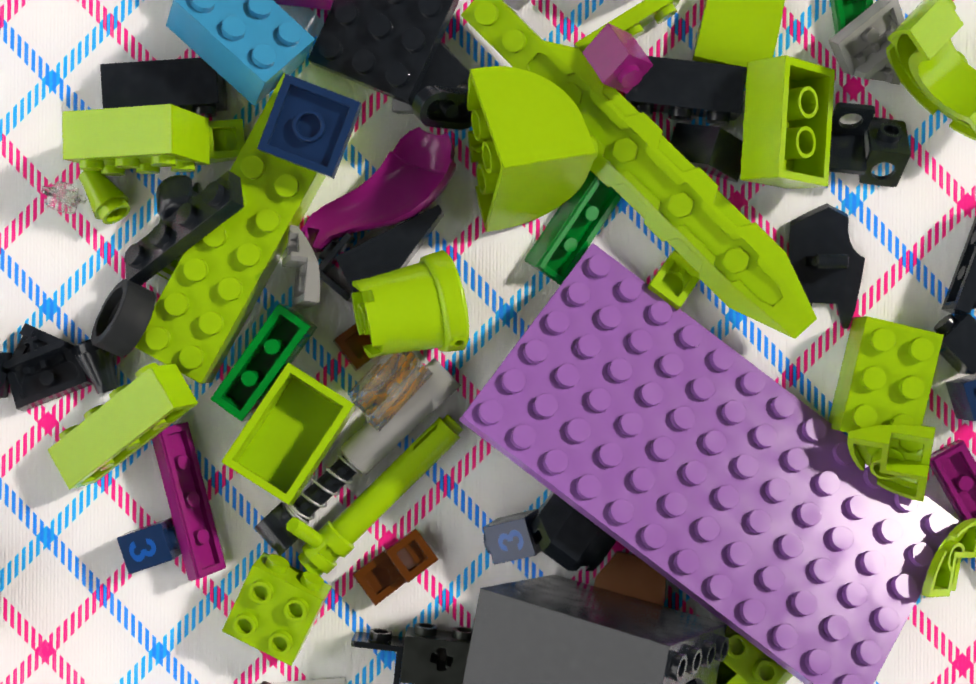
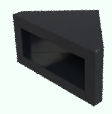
M676 123L670 143L695 168L700 167L707 174L738 182L741 174L742 140L721 127Z

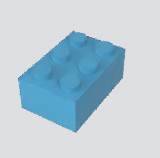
M173 0L166 26L253 106H256L276 88L283 73L290 75L304 63L315 41V38L274 0Z

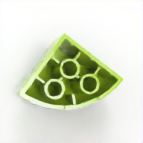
M507 66L470 69L467 110L472 111V131H468L470 162H478L476 169L478 186H475V191L486 232L522 225L548 214L568 201L585 182L593 161L598 155L596 138L589 134L580 110L569 95L545 77L524 69Z

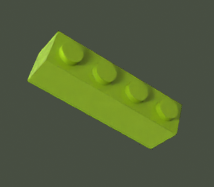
M151 363L142 367L135 373L137 377L130 384L116 388L109 394L111 398L109 401L87 411L84 414L85 420L69 427L59 434L60 440L51 446L48 452L69 490L96 483L198 404L176 364L158 366L157 363Z

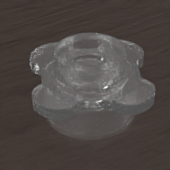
M57 181L52 187L43 186L41 192L47 195L45 204L56 211L66 214L76 213L79 203L86 204L88 200L85 196L78 194L79 189L76 186L62 181Z

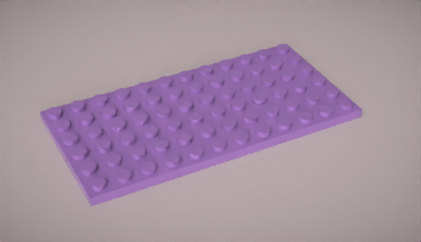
M592 243L459 421L804 684H874L921 594L925 575L932 558L944 539L956 527L958 520L926 495L924 496V502L916 501L892 493L877 485V477L870 472V467L866 463L864 471L856 466L848 449L847 435L841 431L831 429L832 424L681 309L676 310L649 290L647 283Z

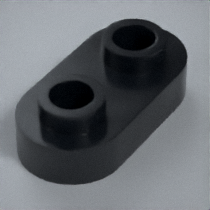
M429 85L420 90L413 100L412 111L425 126L465 130L472 126V111L467 110L468 89Z

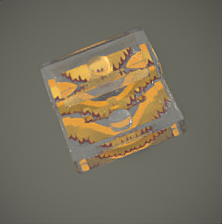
M414 351L383 355L348 394L351 402L363 411L367 422L380 432L433 373Z

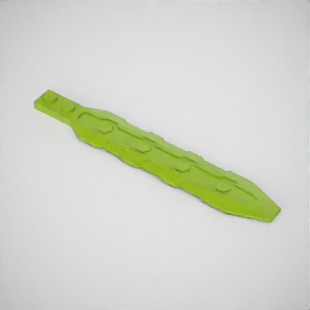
M473 0L461 16L512 67L524 69L545 77L569 95L580 110L589 134L593 135L597 141L598 155L594 159L590 170L607 187H612L644 218V224L662 242L667 241L699 273V279L729 308L794 339L817 320L787 253L756 222L751 223L718 190L719 186L700 167L695 168L662 135L663 130L644 112L640 113L616 89L603 84L581 49L544 41L503 0Z

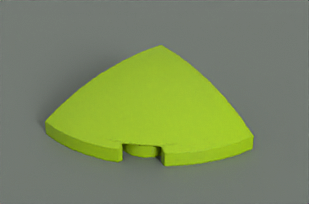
M880 425L849 431L848 449L853 461L860 470L864 471L866 463L870 467V472L877 477V485L902 497L924 502L936 427Z
M976 518L963 521L944 539L928 567L921 595L926 597H949L950 592L956 590L961 558H976Z

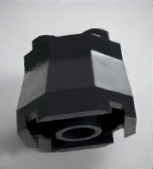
M553 492L539 507L530 524L534 533L538 529L540 531L542 539L539 545L542 552L568 571H577L581 566H587L585 571H594L616 543L614 538Z

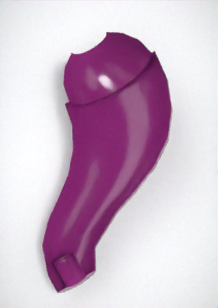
M420 127L405 134L398 141L393 152L390 151L381 167L367 181L355 190L324 205L309 217L301 231L307 238L313 251L321 252L331 241L343 237L347 232L353 234L395 225L415 217L430 206L446 188L456 171L455 151L449 135L445 131L443 135L431 134Z

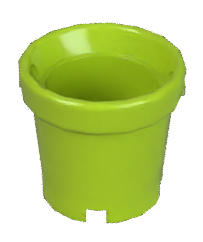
M441 250L420 258L419 263L370 278L352 281V286L359 290L351 293L359 335L369 334L372 344L363 346L368 358L438 348L441 352L460 351L466 348L469 341V317L464 288L458 270L446 251Z

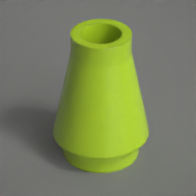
M84 170L79 175V180L85 189L96 219H101L104 224H113L128 215L131 209L128 204V196L110 179L102 175L101 171Z

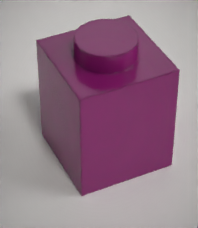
M609 23L605 25L582 52L603 84L626 94L642 80V77L653 66L632 34Z

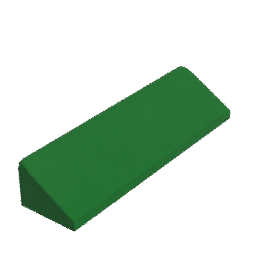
M590 170L581 188L559 207L524 259L525 262L561 285L581 259L622 197L612 187H607Z

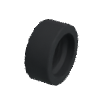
M123 279L108 295L96 318L91 335L92 345L119 357L129 354L141 339L150 322L156 300L154 292L130 280Z

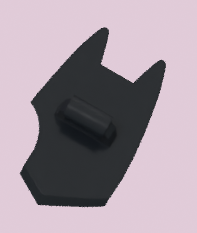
M826 203L790 222L789 260L811 306L813 303L836 304L841 326L847 329L856 308L865 258L855 251L850 242L848 214Z

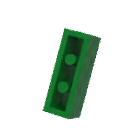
M279 303L210 399L241 422L249 420L288 362L292 364L318 327L290 306Z

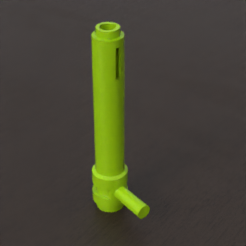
M449 414L444 418L439 417L333 522L328 521L318 531L297 517L291 518L286 525V529L305 542L302 546L303 551L297 556L303 567L309 573L319 576L323 573L328 574L337 565L336 560L340 556L345 558L355 548L353 543L461 438L459 434L463 431V428Z

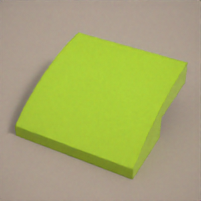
M705 0L692 60L747 67V62L773 58L785 0Z

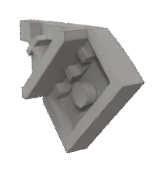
M877 0L828 40L834 56L844 73L867 80L873 79L900 85V80L889 63L886 54V48L891 43L888 37L904 21L898 0Z
M290 225L287 256L282 260V267L296 268L292 307L309 308L320 303L319 264L303 232L298 226Z

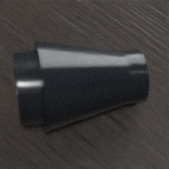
M91 339L75 345L78 354L74 356L92 382L97 394L109 392L120 387L117 381L114 354L92 345Z

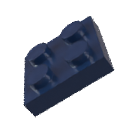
M285 74L257 149L334 179L362 104L359 101Z

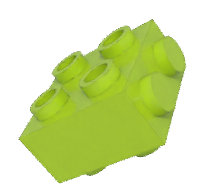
M263 552L252 565L222 632L292 666L302 650L332 586L324 583L323 578L317 574H312L308 571L303 572L291 566L288 560L282 556Z

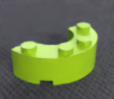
M923 0L888 37L891 43L886 48L887 58L902 85L919 104L932 115L939 110L953 120L949 124L951 129L976 141V70L968 64L965 56L955 49L951 41L953 35L964 24L955 12L956 5L952 0Z

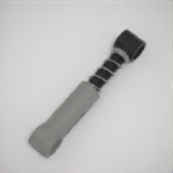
M436 358L432 359L425 366V373H423L424 375L421 377L418 386H416L417 388L411 397L402 404L401 408L377 422L373 418L367 421L340 447L343 455H337L338 460L330 468L325 467L326 471L317 480L312 479L313 484L304 492H301L293 506L281 502L254 527L279 556L299 539L286 529V525L291 518L297 517L304 523L309 524V521L314 519L315 512L318 509L327 507V501L333 495L338 496L340 489L346 483H352L354 475L357 473L367 475L398 443L461 386ZM410 381L407 383L405 388H403V390L399 392V395H396V398L392 399V401H389L386 405H390L399 400L406 392L410 384Z

